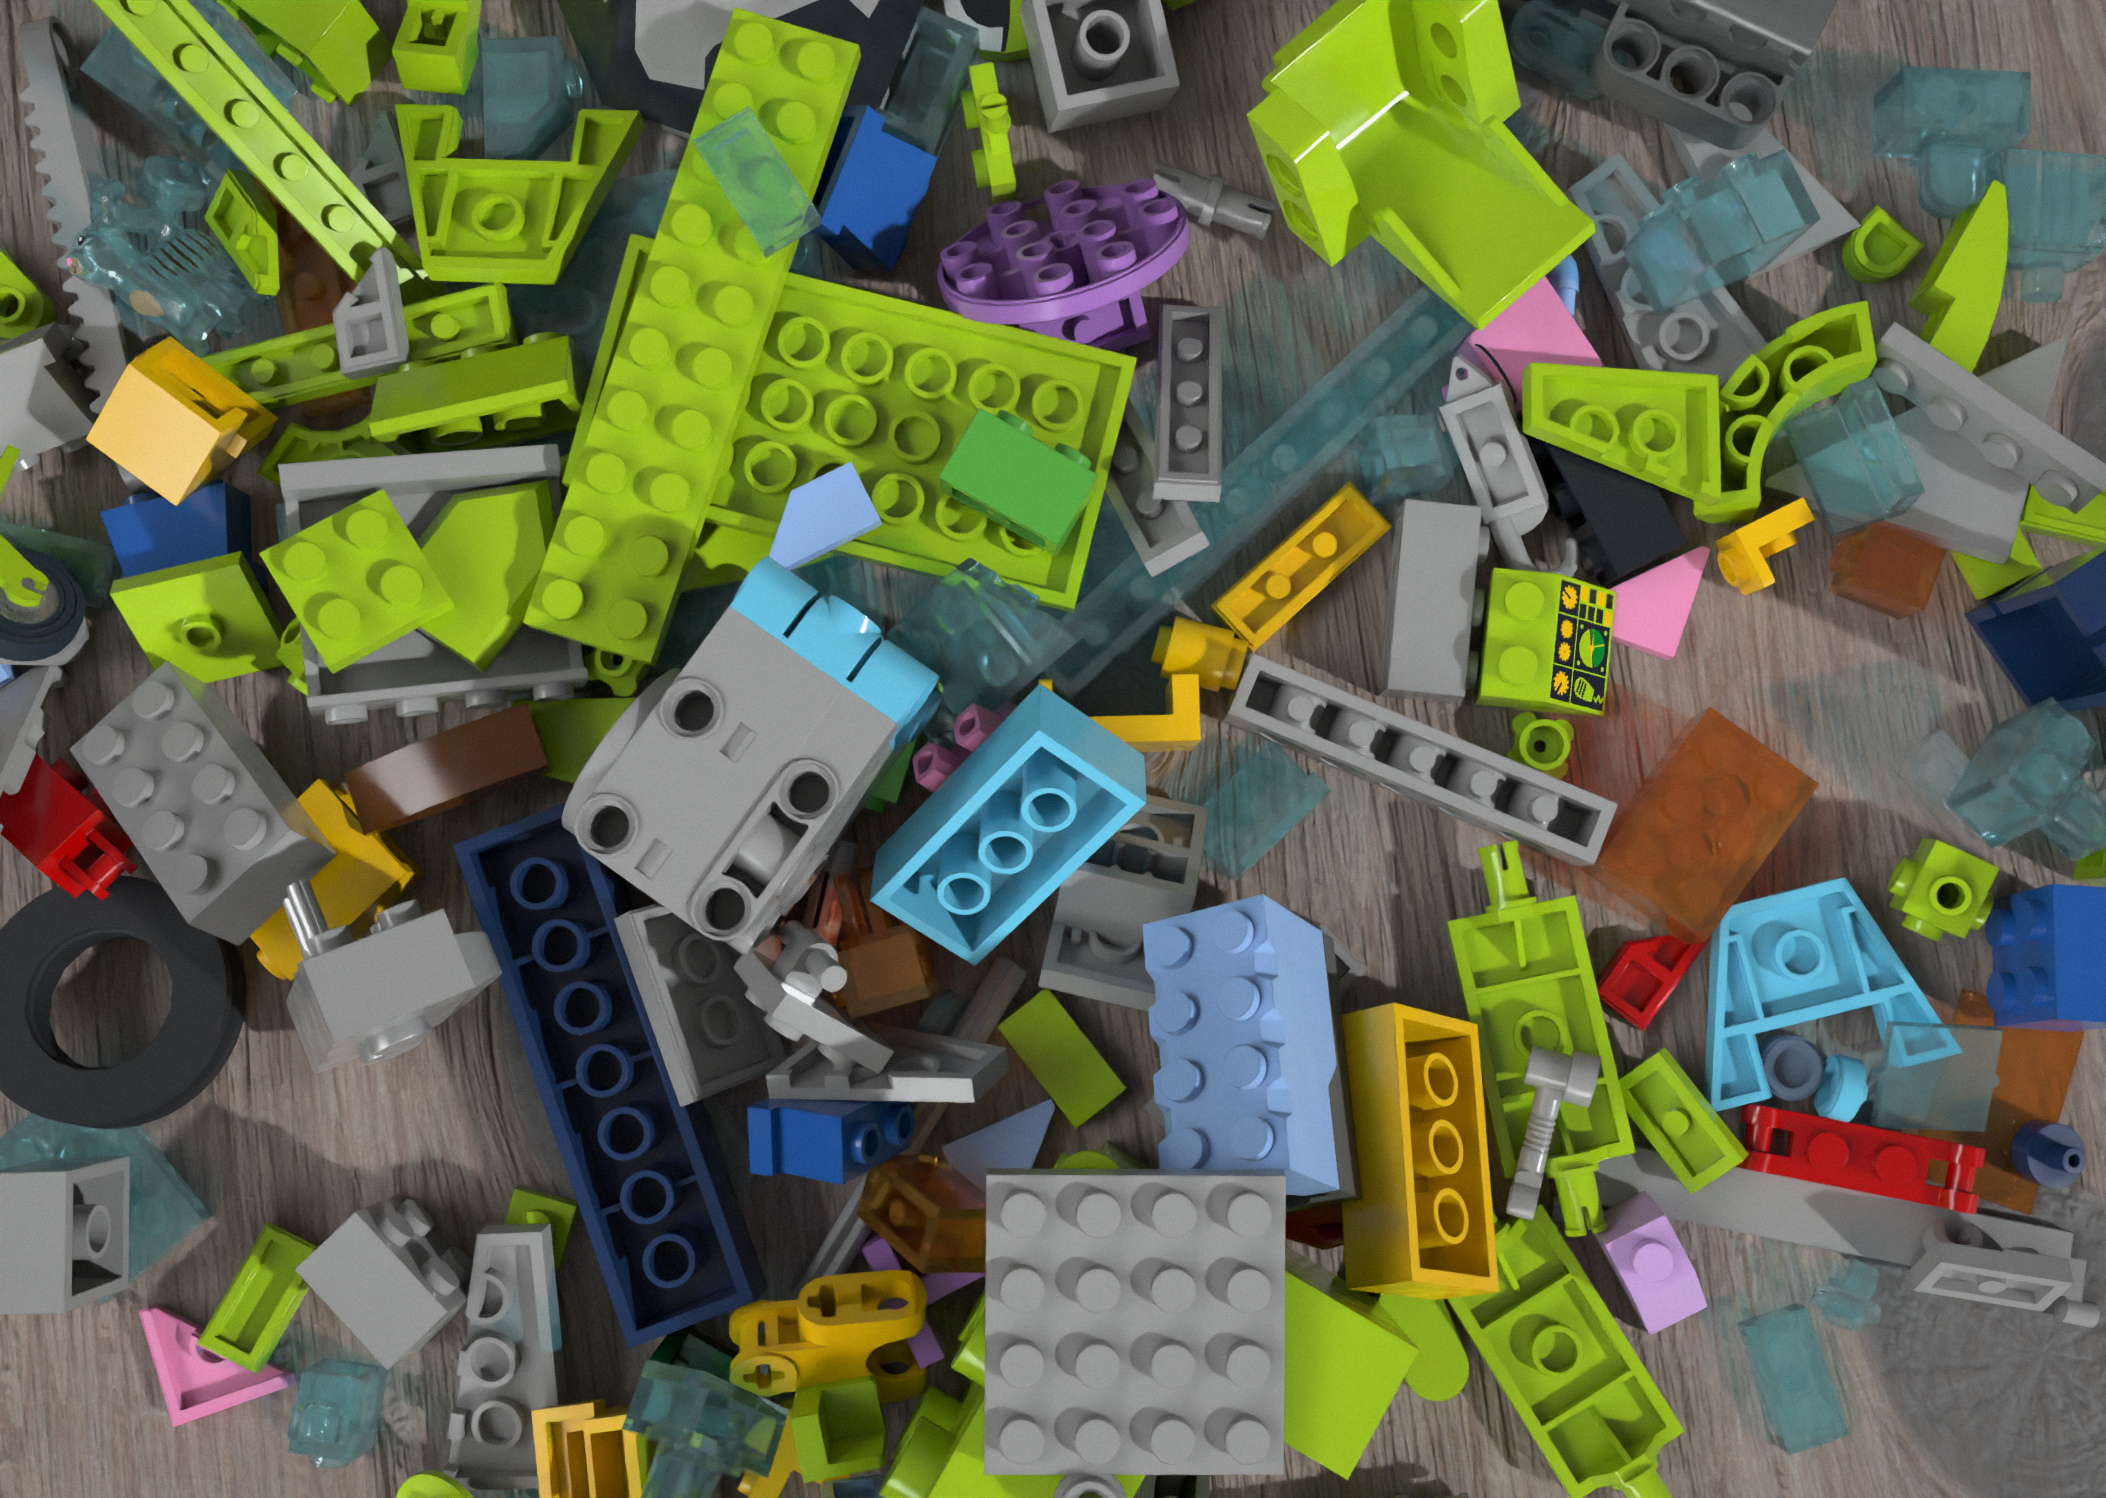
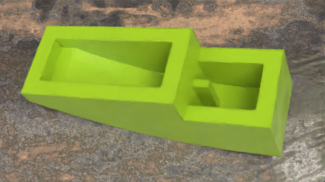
M1995 179L1966 201L1907 304L1928 316L1917 337L1970 373L1973 372L1988 341L1999 307L2007 265L2009 221L2006 187Z

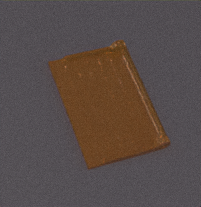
M1961 989L1948 1031L1961 1051L1941 1055L1917 1135L1986 1149L1983 1169L1976 1168L1972 1193L1979 1194L1980 1199L2031 1215L2039 1185L2024 1180L2015 1171L2010 1155L2012 1140L2016 1132L2029 1121L2042 1119L2058 1123L2085 1032L1994 1027V1011L1988 1005L1987 996ZM1930 1158L1926 1180L1944 1186L1948 1162Z

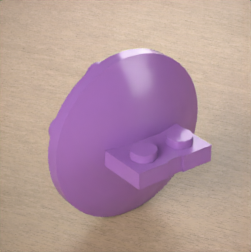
M1145 178L1134 180L1127 184L1098 185L1083 188L1080 187V183L1076 180H1064L1048 186L1043 192V197L1023 204L1016 200H1009L991 206L985 212L986 221L971 229L940 253L941 262L937 271V281L945 304L954 313L962 314L964 318L978 322L1016 324V328L1115 352L1151 339L1140 289L1158 279L1178 262L1189 245L1191 231L1183 204L1174 196L1159 190L1156 181L1153 179ZM1046 203L1050 215L1049 218L1037 222L1025 220L1023 211Z

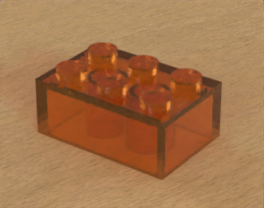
M1708 707L1689 719L1610 827L1595 865L1582 866L1581 870L1685 945L1706 942L1816 790L1819 783L1713 708Z

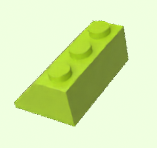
M542 332L526 337L523 340L524 345L503 350H499V348L494 346L474 347L463 351L461 359L440 364L431 360H416L404 363L398 367V373L378 377L369 420L371 436L397 455L493 449L576 431L590 381L584 353L569 335L562 336L557 332Z

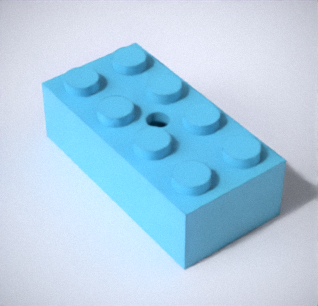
M1039 684L876 851L870 901L976 966L1147 803L1144 755L1051 690Z

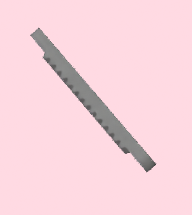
M50 16L19 25V41L30 85L19 94V98L22 103L32 110L24 118L25 124L39 134L30 141V146L44 158L35 165L36 172L50 181L40 189L41 195L55 205L46 212V217L60 228L51 237L52 243L67 252L57 260V265L72 276L62 284L63 291L77 299L68 308V313L83 323L82 326L73 332L74 339L89 347L79 356V361L95 371L84 380L86 388L100 395L90 404V410L100 415L127 365L137 355L146 351L147 348L139 313L130 302V294L133 291L79 55L72 37L64 24L57 17ZM84 235L83 244L72 249V247L78 245V241L74 244L72 243ZM75 257L82 265L80 275L70 272L66 261L67 258ZM116 463L118 471L131 493L134 495L157 493Z

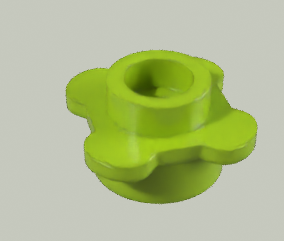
M595 647L591 654L585 655L582 658L583 666L588 670V680L600 679L610 685L613 693L619 697H629L635 694L639 687L638 683L645 677L649 668V664L624 656L622 664L616 666L613 663V657L616 654Z
M1530 712L1518 714L1511 722V729L1515 733L1513 746L1506 753L1505 757L1561 779L1568 771V764L1565 760L1570 751V741L1574 738L1572 725L1564 719L1555 721L1549 719L1538 720ZM1539 740L1545 744L1543 752H1537L1534 749L1536 741Z

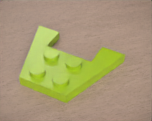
M395 104L422 266L430 280L556 285L646 127L640 111L581 109L578 112L570 162L456 158L463 120L456 107L452 105Z

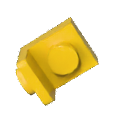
M1804 497L1714 541L1720 552L1717 555V561L1721 573L1729 584L1734 587L1738 586L1743 596L1775 583L1774 576L1765 558L1799 542L1794 530L1815 520Z

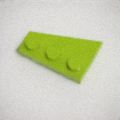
M1530 362L1522 371L1523 433L1710 507L1722 499L1718 375Z

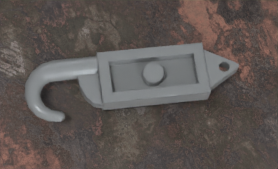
M1457 353L1452 361L1447 399L1440 405L1439 409L1479 507H1482L1484 522L1489 524L1505 567L1507 569L1556 573L1572 577L1578 569L1581 556L1578 541L1572 537L1566 540L1564 561L1552 570L1537 568L1531 562L1522 541V535L1532 531L1542 522L1549 508V495L1525 433H1523L1522 425L1504 379L1499 381L1493 380L1467 358ZM1458 368H1465L1468 371V376H1460Z

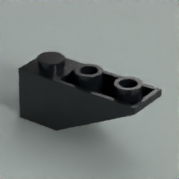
M1522 414V415L1519 417V420H1520V423H1521L1522 428H1523V414ZM1525 434L1539 472L1547 485L1549 509L1559 521L1563 522L1566 520L1571 532L1578 541L1581 554L1580 566L1588 576H1596L1601 587L1667 555L1686 543L1683 534L1654 484Z

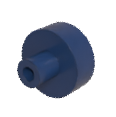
M2042 1119L2032 1120L2024 1124L2016 1132L2012 1140L2010 1155L2013 1167L2021 1178L2030 1183L2052 1189L2063 1188L2074 1182L2085 1167L2086 1158L2083 1142L2079 1135L2067 1125Z

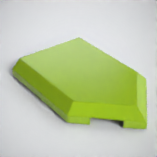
M548 480L454 494L416 542L455 606L454 609L417 629L483 673L487 672L522 626L551 542L556 523Z

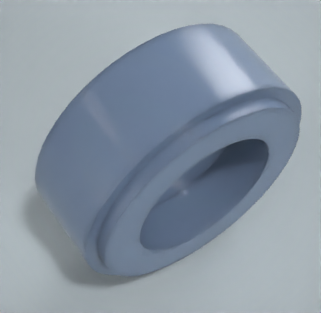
M1776 1035L1768 1038L1758 1047L1772 1096L1791 1101L1802 1100L1811 1096L1821 1085L1824 1078V1061L1819 1050L1810 1041L1798 1036Z

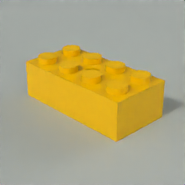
M1394 1002L1342 1015L1362 1190L1361 1200L1342 1203L1343 1260L1346 1272V1289L1431 1300L1498 1293L1499 1280L1478 1025Z

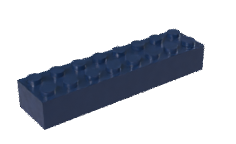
M565 802L453 844L482 930L486 932L503 972L499 976L502 988L628 1349L752 1303L763 1293L768 1285L702 1100L680 1107L614 922V918L634 910L622 876L586 852L578 843L576 836L563 827L562 814Z

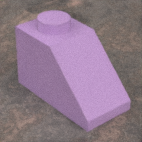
M1645 1190L1603 1211L1609 1229L1594 1235L1649 1336L1708 1307L1696 1271L1664 1212Z

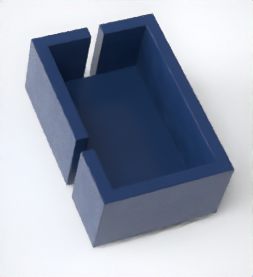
M2106 546L2059 562L2055 566L2051 565L2037 570L2033 574L2007 586L1964 614L2035 719L2106 704Z

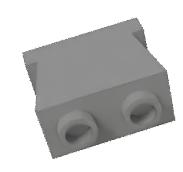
M56 321L0 342V459L7 444L21 450L12 475L36 464L40 460L38 454L60 446L63 453H69L89 445L90 443L85 439L99 416L90 410V404L98 398L97 395L85 387L83 378L62 354L69 346V342Z

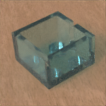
M1785 149L1758 159L1755 152L1743 155L1724 166L1718 172V177L1702 183L1699 176L1690 177L1667 190L1662 195L1665 203L1639 220L1640 230L1622 250L1655 315L1764 270L1821 219Z

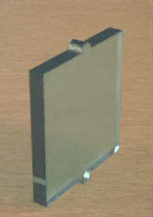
M1887 1021L1880 1066H1876L1873 1069V1075L1878 1080L1870 1122L1876 1127L1985 1132L1993 1088L2000 1084V1078L1995 1074L2003 1030L1997 1026Z

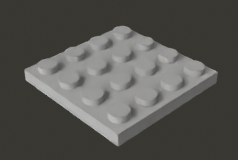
M987 1168L984 1475H1284L1286 1175L1283 1170Z

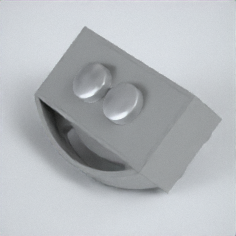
M298 880V886L296 882H293L286 888L288 896L283 899L282 904L301 948L304 960L297 964L299 969L293 974L294 982L285 1003L314 1075L360 1056L364 1065H370L391 1059L411 1050L423 1041L422 1038L427 1036L433 1027L442 1024L503 973L486 932L472 931L454 934L444 908L424 915L417 899L398 904L377 914L376 917L379 922L370 927L372 934L355 941L348 925L329 930L309 880Z

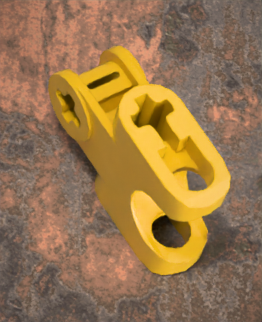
M904 1270L828 1275L815 1278L807 1283L800 1291L797 1300H758L737 1308L730 1316L729 1335L732 1342L739 1346V1354L731 1361L729 1369V1380L732 1387L741 1394L751 1397H769L784 1392H795L799 1388L873 1375L877 1380L881 1403L900 1402L917 1397L925 1387L928 1366L923 1369L920 1368L906 1338L916 1336L924 1325L927 1311V1292L919 1276L911 1271ZM890 1298H902L909 1303L899 1309L878 1310L880 1304ZM761 1322L765 1324V1333H758V1324ZM903 1362L911 1368L905 1373L896 1375L885 1372L880 1367V1364ZM762 1364L768 1365V1372L765 1375L761 1373Z

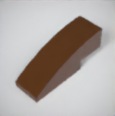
M524 703L410 744L370 761L344 775L363 834L367 837L492 796L495 790L553 772V768L534 711L528 703Z

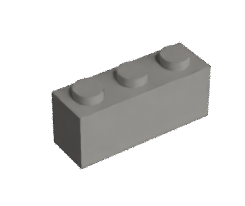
M1405 499L1395 511L1377 696L1453 704L1465 697V689L1474 688L1478 672V653L1476 651H1469L1471 626H1479L1484 606L1483 589L1475 588L1477 564L1483 565L1486 561L1490 540L1489 527L1480 526L1482 507Z

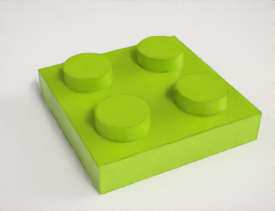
M384 489L363 498L259 553L332 674L455 608L451 598Z

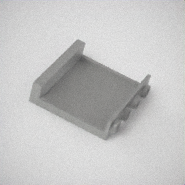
M558 444L278 464L289 537L381 489L385 490L416 542L454 494L548 480L556 524L562 510L559 484L561 465ZM299 621L308 697H306L307 707L311 716L325 715V722L328 725L363 722L368 720L367 710L396 707L397 717L430 715L438 712L439 702L465 700L466 709H489L507 705L506 695L533 692L535 702L566 700L575 697L574 688L584 687L588 679V670L583 666L581 643L531 628L524 623L486 673L478 670L435 640L415 629L332 674Z

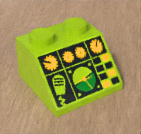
M1493 568L1486 584L1474 705L1603 718L1616 592L1562 574Z

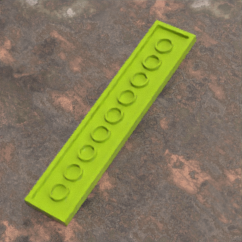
M734 7L523 620V623L527 626L656 667L861 58L858 44Z

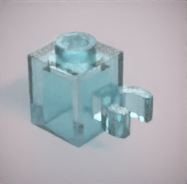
M326 1357L303 1370L296 1406L291 1408L286 1436L287 1439H290L288 1452L309 1455V1462L318 1467L342 1468L349 1466L351 1462L356 1461L376 1446L388 1370L384 1366Z

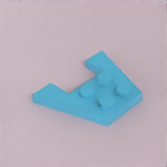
M1846 877L1832 878L1713 908L1703 1096L1716 1112L1772 1097L1755 1037L1757 1033L1871 1005L1888 1065H1905L1961 1050Z

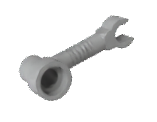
M1532 1046L1523 1084L1536 1087L1531 1107L1532 1114L1529 1115L1530 1121L1527 1123V1133L1524 1135V1146L1521 1147L1506 1203V1214L1533 1221L1548 1156V1145L1551 1144L1550 1138L1553 1136V1126L1556 1124L1555 1119H1557L1560 1104L1564 1101L1589 1108L1597 1082L1601 1056L1575 1049L1572 1055Z

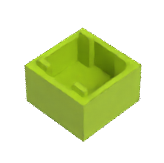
M359 0L215 1V7L232 21L239 19L255 36L251 46L256 52L267 60H273L279 54L314 80L310 86L311 91L328 104L332 103L337 97L352 108L393 56L392 44Z

